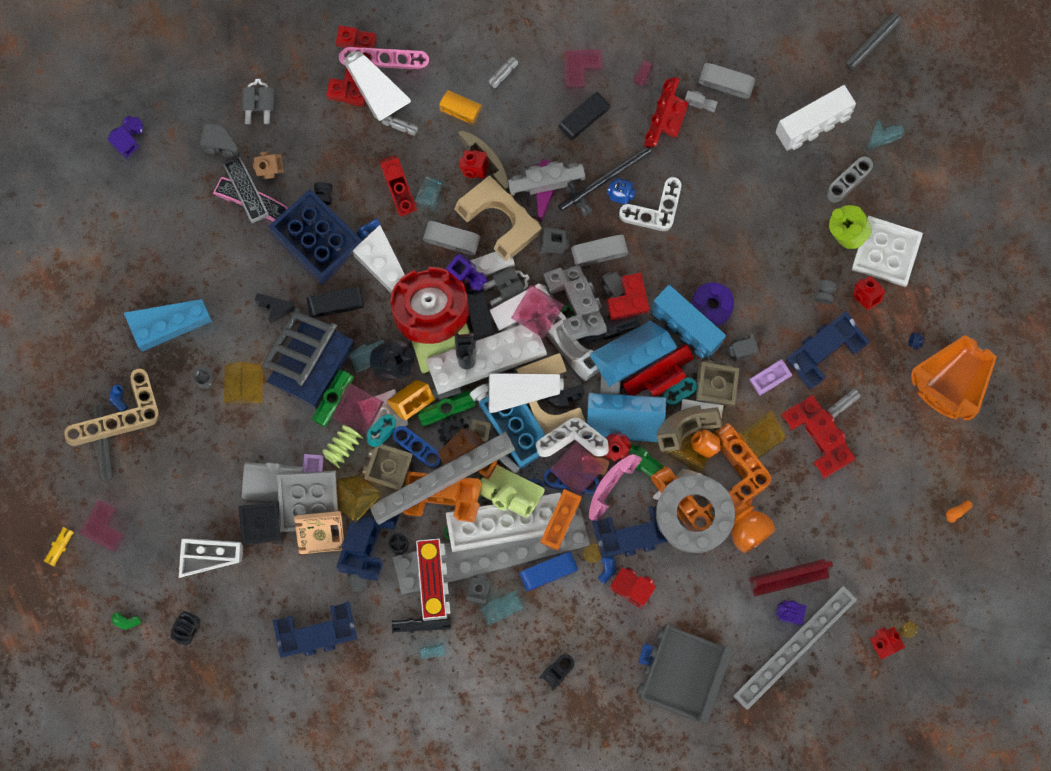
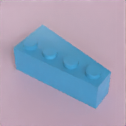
M202 299L124 313L137 346L142 352L212 322Z

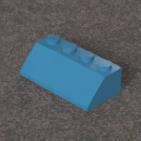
M649 321L590 353V356L610 387L668 355L677 346L668 331Z
M589 393L587 424L604 438L612 432L616 434L620 431L632 441L658 442L656 435L660 425L665 421L666 398Z
M489 396L479 402V408L488 422L492 423L491 426L497 436L504 432L508 434L515 448V451L509 453L515 464L519 466L520 470L541 457L537 453L536 443L545 436V433L526 404L489 413Z

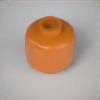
M706 429L697 431L691 440L693 450L706 458L716 455L721 448L719 436Z

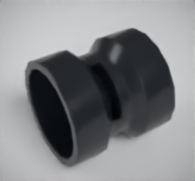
M326 182L315 183L314 191L316 195L326 205H331L332 197L330 193L333 190V185Z
M395 533L389 538L388 544L393 553L400 555L407 551L409 543L405 535Z

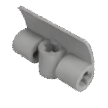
M245 462L242 499L279 502L277 473L303 472V467L278 463Z

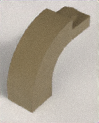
M699 405L681 410L667 418L660 425L656 435L661 452L679 450L683 439L695 431L722 427L718 407L701 409Z

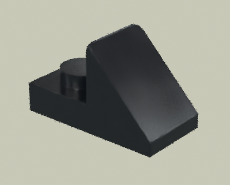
M259 293L256 294L255 302L259 308L264 310L271 308L268 319L270 323L288 315L295 309L292 302Z

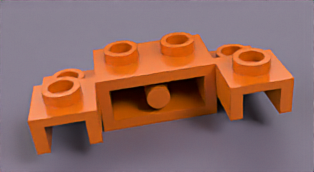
M408 471L405 487L428 475V473ZM465 477L408 508L403 513L404 515L422 516L426 503L456 506L453 516L457 521L475 522L480 506L477 501L482 483L479 479Z

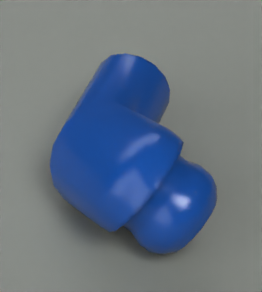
M376 218L357 230V236L361 240L368 237L369 233L380 225L378 219Z
M116 384L110 390L109 401L119 412L126 411L128 407L122 402L123 387Z
M614 557L601 559L605 570L598 579L603 584L616 572Z

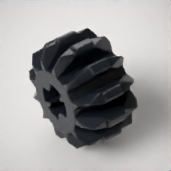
M453 416V421L446 417L447 424L440 422V426L444 429H438L437 432L443 434L439 437V440H445L444 446L454 437L453 434L449 435L451 429L455 428V431L458 429V433L462 428H469V424L462 425L464 423L463 418L457 422V416Z
M183 611L180 613L171 630L172 640L180 645L187 646L190 644L200 627V618L191 612Z

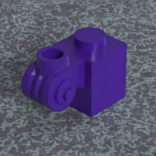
M130 115L123 120V125L118 129H113L107 138L110 145L125 159L139 147L136 140L132 137L133 133L138 135L144 131L142 121L138 117H131Z
M457 254L446 268L458 280L469 281L470 288L478 291L488 281L487 277L484 276L485 274L478 272L475 269L477 266L463 254Z
M783 600L776 608L775 615L778 616L777 621L797 626L803 625L807 605L799 604L794 600Z

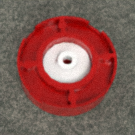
M428 267L429 270L417 273L416 270H413L404 275L392 290L390 302L394 323L401 334L414 342L434 344L446 341L455 336V333H458L467 321L469 305L465 286L462 281L443 268Z

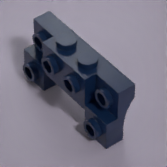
M847 311L828 326L822 325L816 331L817 335L813 338L811 336L807 337L802 342L803 346L786 359L809 391L826 378L817 367L818 364L843 344L854 356L870 342L857 327Z
M359 499L352 521L348 525L346 539L342 542V551L336 568L340 573L355 574L360 579L378 581L384 563L380 558L371 557L380 528L395 530L400 513L378 525L369 507L375 503Z
M657 506L648 507L651 522L614 530L611 517L592 521L601 558L605 559L624 554L625 557L636 555V551L644 550V552L656 550V546L668 543V540L660 532L657 525Z
M347 601L344 604L330 606L332 621L295 629L292 615L287 618L272 620L280 658L298 654H305V657L312 656L318 650L324 649V652L335 650V646L358 640L350 602Z

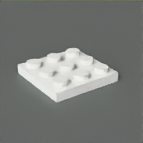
M868 216L872 225V234L864 242V245L858 248L851 270L906 287L923 233Z

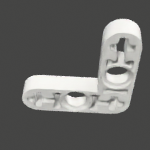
M675 177L666 180L658 211L625 204L620 208V219L625 223L659 231H668L671 229L681 191L680 180ZM675 183V186L678 188L674 189L673 196L669 195L670 186L668 185ZM665 200H671L674 203V207L667 209L663 203ZM629 209L631 214L636 215V211H639L638 219L634 220V215L625 217V213L622 212H626ZM648 213L651 215V220L643 222L641 215ZM664 213L668 214L667 222L669 223H666V226H662V222L659 221L663 220Z
M579 418L568 420L536 443L537 453L541 457L551 456L573 440H576L595 456L606 455L609 452V446L606 438ZM586 435H591V436H592V437L589 438V439H584V438H583V437L586 436ZM557 436H565L563 439H556Z

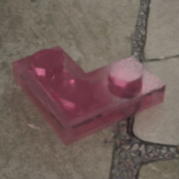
M602 49L565 51L566 89L585 88L584 70L603 69Z
M98 500L79 534L115 552L124 536L122 533L108 527L116 508Z

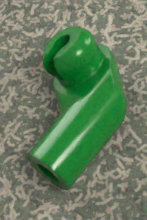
M120 612L112 615L114 626L123 630H128L141 624L138 615L129 619L123 617Z

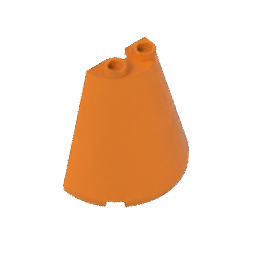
M967 335L962 336L914 367L911 372L913 385H917L919 396L930 407L944 416L955 420L961 417L964 421L973 419L979 413L997 356L992 351L980 349L977 346L976 340L969 338Z

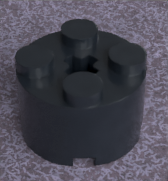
M400 340L378 345L370 354V366L375 371L374 375L386 382L410 376L414 367L415 351Z

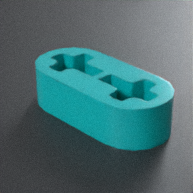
M685 378L667 389L663 395V398H666V405L675 406L682 402L683 399L692 396L697 389L696 381L692 378ZM684 383L692 384V391L687 389L682 392L681 389L685 387ZM668 393H679L678 395H676L675 401H673L672 399H667L669 396Z
M389 414L383 415L368 430L366 440L370 446L378 447L382 445L396 429L395 417ZM384 422H385V423H389V422H390V423H391V426H390V425H387V426L384 428ZM379 433V439H372V435L376 436Z

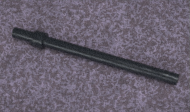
M644 148L579 192L569 195L567 200L558 205L559 210L562 212L571 205L581 202L582 198L652 153L651 148Z

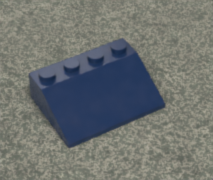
M311 189L268 226L269 233L321 285L339 270L353 254V250L362 242Z
M302 322L297 330L319 341L326 332L305 322ZM335 330L303 386H300L296 380L274 370L267 383L317 410L324 398V393L329 389L339 369L342 368L355 346L354 341ZM292 338L287 347L310 358L316 347ZM284 354L277 363L299 374L302 373L306 366L305 363Z

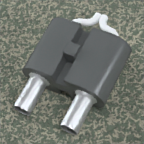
M255 79L254 83H250L248 87L242 88L241 111L245 112V124H251V112L256 111L264 112L263 124H270V112L274 111V88H270L266 83H262L261 79ZM259 82L260 85H263L265 87L255 88L251 86L256 85Z
M513 266L493 275V280L485 283L483 286L485 291L497 286L501 293L500 297L490 301L492 307L524 292L528 287L527 281L529 276L528 274L524 275L521 271H515ZM517 273H519L522 277L526 278L524 281V287L521 281L519 280Z

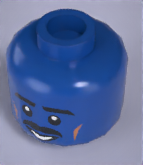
M621 178L611 181L607 191L611 201L623 205L627 204L629 200H633L636 189H633V183Z

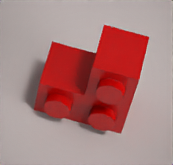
M636 273L622 276L621 284L624 296L610 298L606 302L610 321L645 314L650 310L642 274Z
M622 567L609 589L642 610L657 587L654 585L655 581L646 575L644 578L642 576L637 577L636 571L629 567L627 569Z

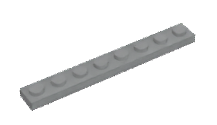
M504 432L369 506L375 521L379 525L515 451L508 434Z
M842 586L733 697L748 710L857 599Z

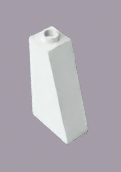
M360 51L348 54L347 58L343 60L371 112L379 121L411 102L410 98Z
M489 374V413L558 395L560 390H563V379H560V374Z

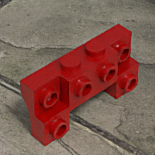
M339 25L336 47L375 48L377 36L376 33L358 31L354 27ZM363 53V55H365L369 60H371V57L368 53ZM347 67L344 80L329 78L326 94L327 100L365 107L366 101Z
M813 395L780 415L790 426V431L803 424L823 454L821 458L813 462L814 467L816 466L822 474L823 480L856 459L845 443L846 436L840 428L837 429L831 413H827L825 409L823 410Z

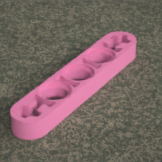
M346 47L339 54V61L343 65H345L343 60L347 58L344 55L347 52L350 54L355 51H360L362 54L368 53L371 57L370 61L378 68L419 70L429 63V57L423 51ZM380 54L388 56V63L381 62ZM398 55L406 57L405 64L399 63ZM419 56L420 59L423 60L421 64L419 63V61L411 62V59H416Z

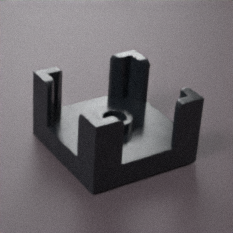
M278 502L238 506L241 542L244 547H253L254 544L283 543Z

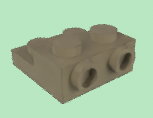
M711 360L701 362L698 367L696 400L734 407L739 368H735L732 364L718 365Z
M383 444L378 447H371L368 455L371 458L369 465H365L362 475L365 476L364 480L397 491L402 489L413 454Z

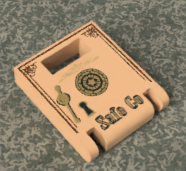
M341 511L297 515L294 517L299 554L342 550V542L345 539ZM331 525H338L339 536H333L332 540Z

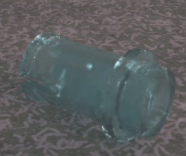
M443 643L428 647L423 645V648H420L422 660L426 659L428 661V658L445 656Z

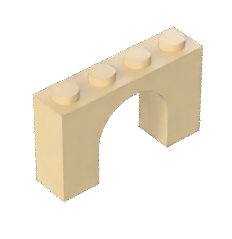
M490 175L460 198L455 206V211L466 222H469L481 211L488 208L499 209L509 216L512 222V229L497 240L494 250L506 262L537 238L542 229L539 222L533 219L526 209L520 206L513 196L507 193L500 183Z
M560 353L515 369L516 374H560L567 371ZM537 400L528 403L530 412L545 435L572 418H579L585 422L580 407L559 415H550L539 407Z

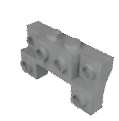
M551 162L544 167H530L529 170L525 171L526 176H513L508 180L512 196L521 191L530 192V195L564 188L567 187V183H570L571 180L581 178V181L586 178L582 164L571 163L564 168L563 162Z
M580 265L563 271L561 268L543 274L544 281L549 287L550 295L565 290L575 316L563 320L570 342L582 337L600 335L607 332L606 325L599 311L602 308L598 297H594L593 293H595L593 284L592 282L588 283Z

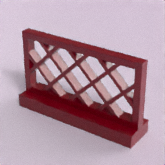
M825 559L750 577L749 581L753 596L757 597L829 579L828 571L833 567L832 561L825 562Z

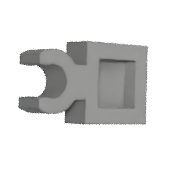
M688 91L685 97V102L689 103L688 105L699 109L705 108L713 113L718 103L714 100L705 99L706 97L698 91Z

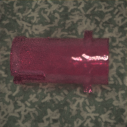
M643 61L638 73L634 75V83L644 86V84H647V78L653 69V65L650 62Z

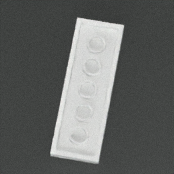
M531 321L476 341V363L471 369L466 370L459 366L456 349L428 358L426 362L439 395L489 377V374H497L547 356V352L535 322Z
M561 493L542 496L535 509L527 518L509 509L502 511L494 504L479 507L475 522L457 521L453 516L454 512L446 513L452 552L543 536L561 497Z

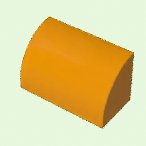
M447 90L439 104L440 111L471 125H474L483 107L482 104L450 90Z
M415 380L387 399V402L400 418L407 420L434 401L435 398L427 383Z

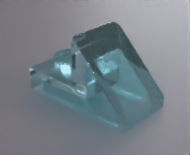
M878 119L866 147L867 150H872L901 138L905 133L903 126L896 127L893 125L884 131Z
M425 177L415 200L417 205L435 210L443 181Z
M384 340L369 346L363 344L348 355L356 373L371 367L370 354L375 347L385 343Z
M513 591L500 599L493 600L480 610L488 626H491L524 608L516 592Z

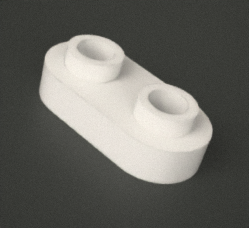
M489 383L477 387L470 393L473 401L480 402L489 396Z

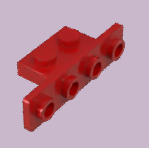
M678 77L669 78L663 84L662 95L657 101L656 112L651 118L650 129L645 135V147L656 146L661 132L672 138L677 137L689 103L674 95L680 80Z
M682 345L623 382L622 385L627 395L636 396L647 389L653 397H656L686 378L684 371L680 367L693 360V355L688 345Z

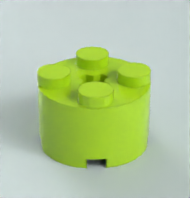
M847 205L832 212L829 228L834 238L843 247L856 249L864 245V242L870 238L872 225L860 207Z

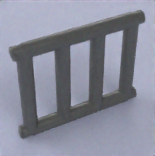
M295 308L261 368L274 370L296 380L300 386H303L335 332L337 325L334 323L329 325L301 313V310ZM298 319L326 332L319 341L293 330L292 327ZM290 336L316 347L311 358L283 346L282 344L286 337ZM280 352L305 363L306 366L302 373L299 374L274 363L273 360L277 353Z

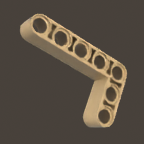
M136 369L130 376L137 408L70 425L65 429L66 442L71 446H77L154 425L158 420V409L146 371ZM142 376L145 380L142 383H137L134 381V378ZM147 394L150 398L147 401H142L139 399V396ZM146 412H152L154 413L155 417L152 419L145 418L144 414ZM127 417H134L136 422L128 424L125 419ZM108 422H115L117 427L109 429L106 425ZM93 426L98 429V432L95 434H90L87 431L89 427ZM75 431L79 434V437L76 439L68 437L70 432Z

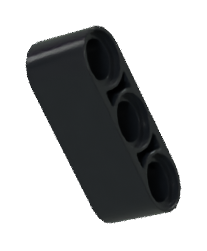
M596 92L563 119L558 127L570 140H573L606 113L611 105L599 92Z
M360 287L317 294L306 298L309 315L313 318L358 310L364 307Z
M483 288L480 291L475 289L467 290L469 317L472 329L475 331L476 341L494 335Z

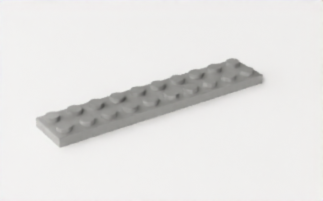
M577 509L559 551L541 544L540 541L543 536L452 552L451 542L445 543V555H442V563H446L447 575H443L444 582L452 583L475 577L476 575H483L589 547L590 542L581 509ZM417 551L392 557L402 596L420 591Z

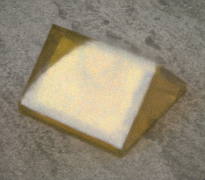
M243 361L225 365L224 403H262V365Z
M772 411L766 413L739 434L758 459L786 439Z
M689 434L683 439L679 450H671L667 454L697 473H701L710 457L706 458L693 450L691 443L693 435Z
M359 475L336 479L338 509L355 523L382 494Z

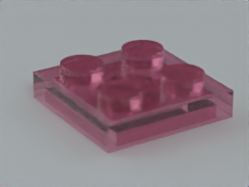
M530 285L511 318L540 337L545 338L564 304L537 287Z
M349 384L332 418L366 436L384 401L353 384Z
M576 441L550 470L568 488L580 496L605 467Z

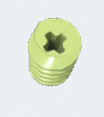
M345 425L342 426L344 433L337 432L339 439L332 438L334 445L327 444L330 451L325 449L322 451L325 458L338 469L340 467L337 462H345L342 456H350L347 450H355L352 444L359 445L357 437L363 439L359 433Z

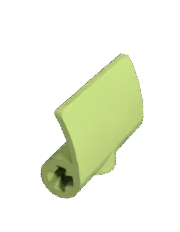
M466 323L458 332L459 335L470 334ZM455 336L434 344H422L412 341L422 373L430 372L426 359L456 349Z
M498 465L489 480L486 478L480 480L482 487L479 495L491 500L498 509L502 511L509 509L525 518L532 513L545 492L543 487Z

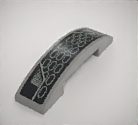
M238 157L224 163L223 167L251 223L253 224L268 217V212L241 158Z

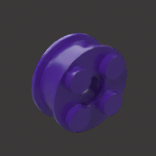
M711 282L700 286L695 291L692 305L717 327L727 322L731 317L734 308V298L726 286ZM709 301H715L718 304V307L715 309H711L708 307L707 303Z

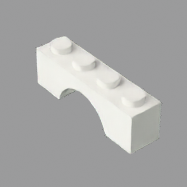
M555 305L541 315L537 325L580 378L586 382L599 372L590 356L593 350L584 348L577 340L570 342L568 332L563 324V320L566 317Z

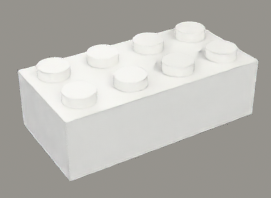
M845 85L780 120L775 133L787 151L791 148L795 150L803 145L802 142L806 140L812 141L819 136L818 133L830 131L835 127L834 124L838 122L844 123L849 120L854 112L853 109L856 103Z

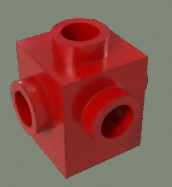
M465 150L463 157L459 160V168L462 170L463 175L468 178L485 179L490 165L486 152Z
M872 276L857 281L853 292L855 300L861 303L867 311L881 303L885 294V290L881 287L880 283L875 281Z
M620 431L616 434L612 432L606 437L609 452L605 456L608 459L612 458L614 462L617 459L621 461L630 454L628 451L631 448V441L625 434H622ZM617 445L619 451H616L613 446Z
M886 627L875 631L876 636L870 638L873 648L881 660L905 648L901 636L895 627L888 630Z

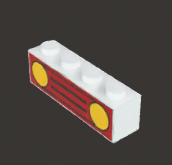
M440 539L416 541L423 621L447 619V614H450V603L445 600V594H449L448 582H444L443 575H447L446 563H442V555H445L444 543L441 544Z

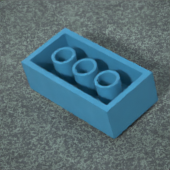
M670 285L653 301L652 314L658 320L662 319L666 322L667 328L673 333L677 332L685 344L693 346L696 349L695 353L699 357H705L708 360L724 343L726 335Z

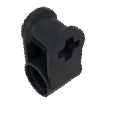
M472 331L471 334L459 335V333H455L456 356L459 366L462 369H471L476 363L475 331Z
M567 654L561 655L539 678L544 679L551 686V690L554 691L573 670L575 665L574 659ZM563 658L570 659V668H561L560 661ZM549 674H550L556 681H553V680L549 677Z

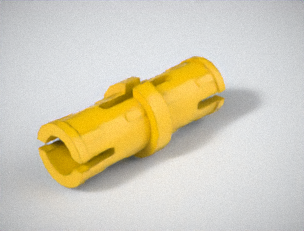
M63 527L56 541L52 542V548L44 562L55 567L62 552L66 551L65 547L74 532Z

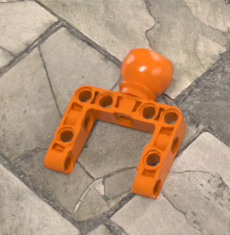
M726 423L713 433L720 438L721 452L743 479L733 486L728 493L732 498L735 508V520L731 532L732 540L737 549L746 554L776 531L771 518L765 513L754 511L755 506H752V499L768 487L771 482V476L736 430L729 423ZM732 448H737L740 451V453H734ZM667 465L651 476L653 483L661 494L672 481L679 478V476L676 477ZM756 478H761L763 484L757 483ZM741 488L746 489L749 495L743 494ZM691 495L683 498L677 507V515L689 531L702 532L708 529L715 517L711 513V510H714L711 503L704 508L700 507ZM696 520L702 521L704 527L697 526Z

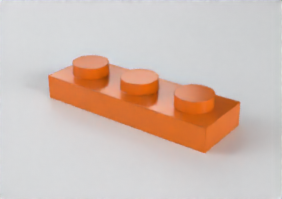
M565 489L563 490L540 541L541 544L559 551L582 500L581 496Z

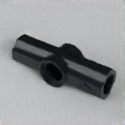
M609 316L604 317L603 320L607 332L600 335L582 337V340L586 344L602 338L610 339L620 335L621 332L638 328L637 316L610 321Z

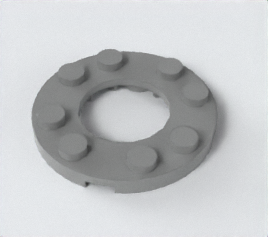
M686 475L672 481L663 490L657 502L656 520L660 532H662L671 545L685 552L703 553L716 548L728 537L734 525L735 508L730 494L719 482L703 475ZM689 495L705 497L714 508V521L708 529L702 532L686 530L677 518L679 502Z

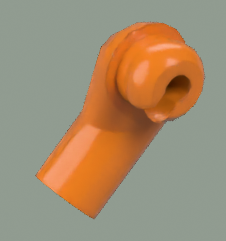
M965 500L962 504L948 509L946 512L947 521L953 523L957 518L963 516L972 508L971 501Z

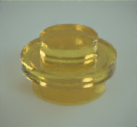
M590 544L584 548L583 556L587 562L596 563L601 559L597 544Z
M913 621L903 625L900 628L902 638L907 637L910 639L918 633L917 629L919 626L914 624Z

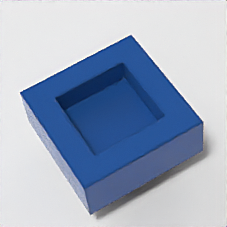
M643 644L638 663L643 665L651 664L652 657L650 652L653 646Z

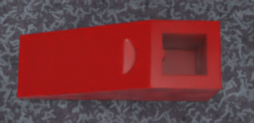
M397 155L379 160L399 217L417 211Z

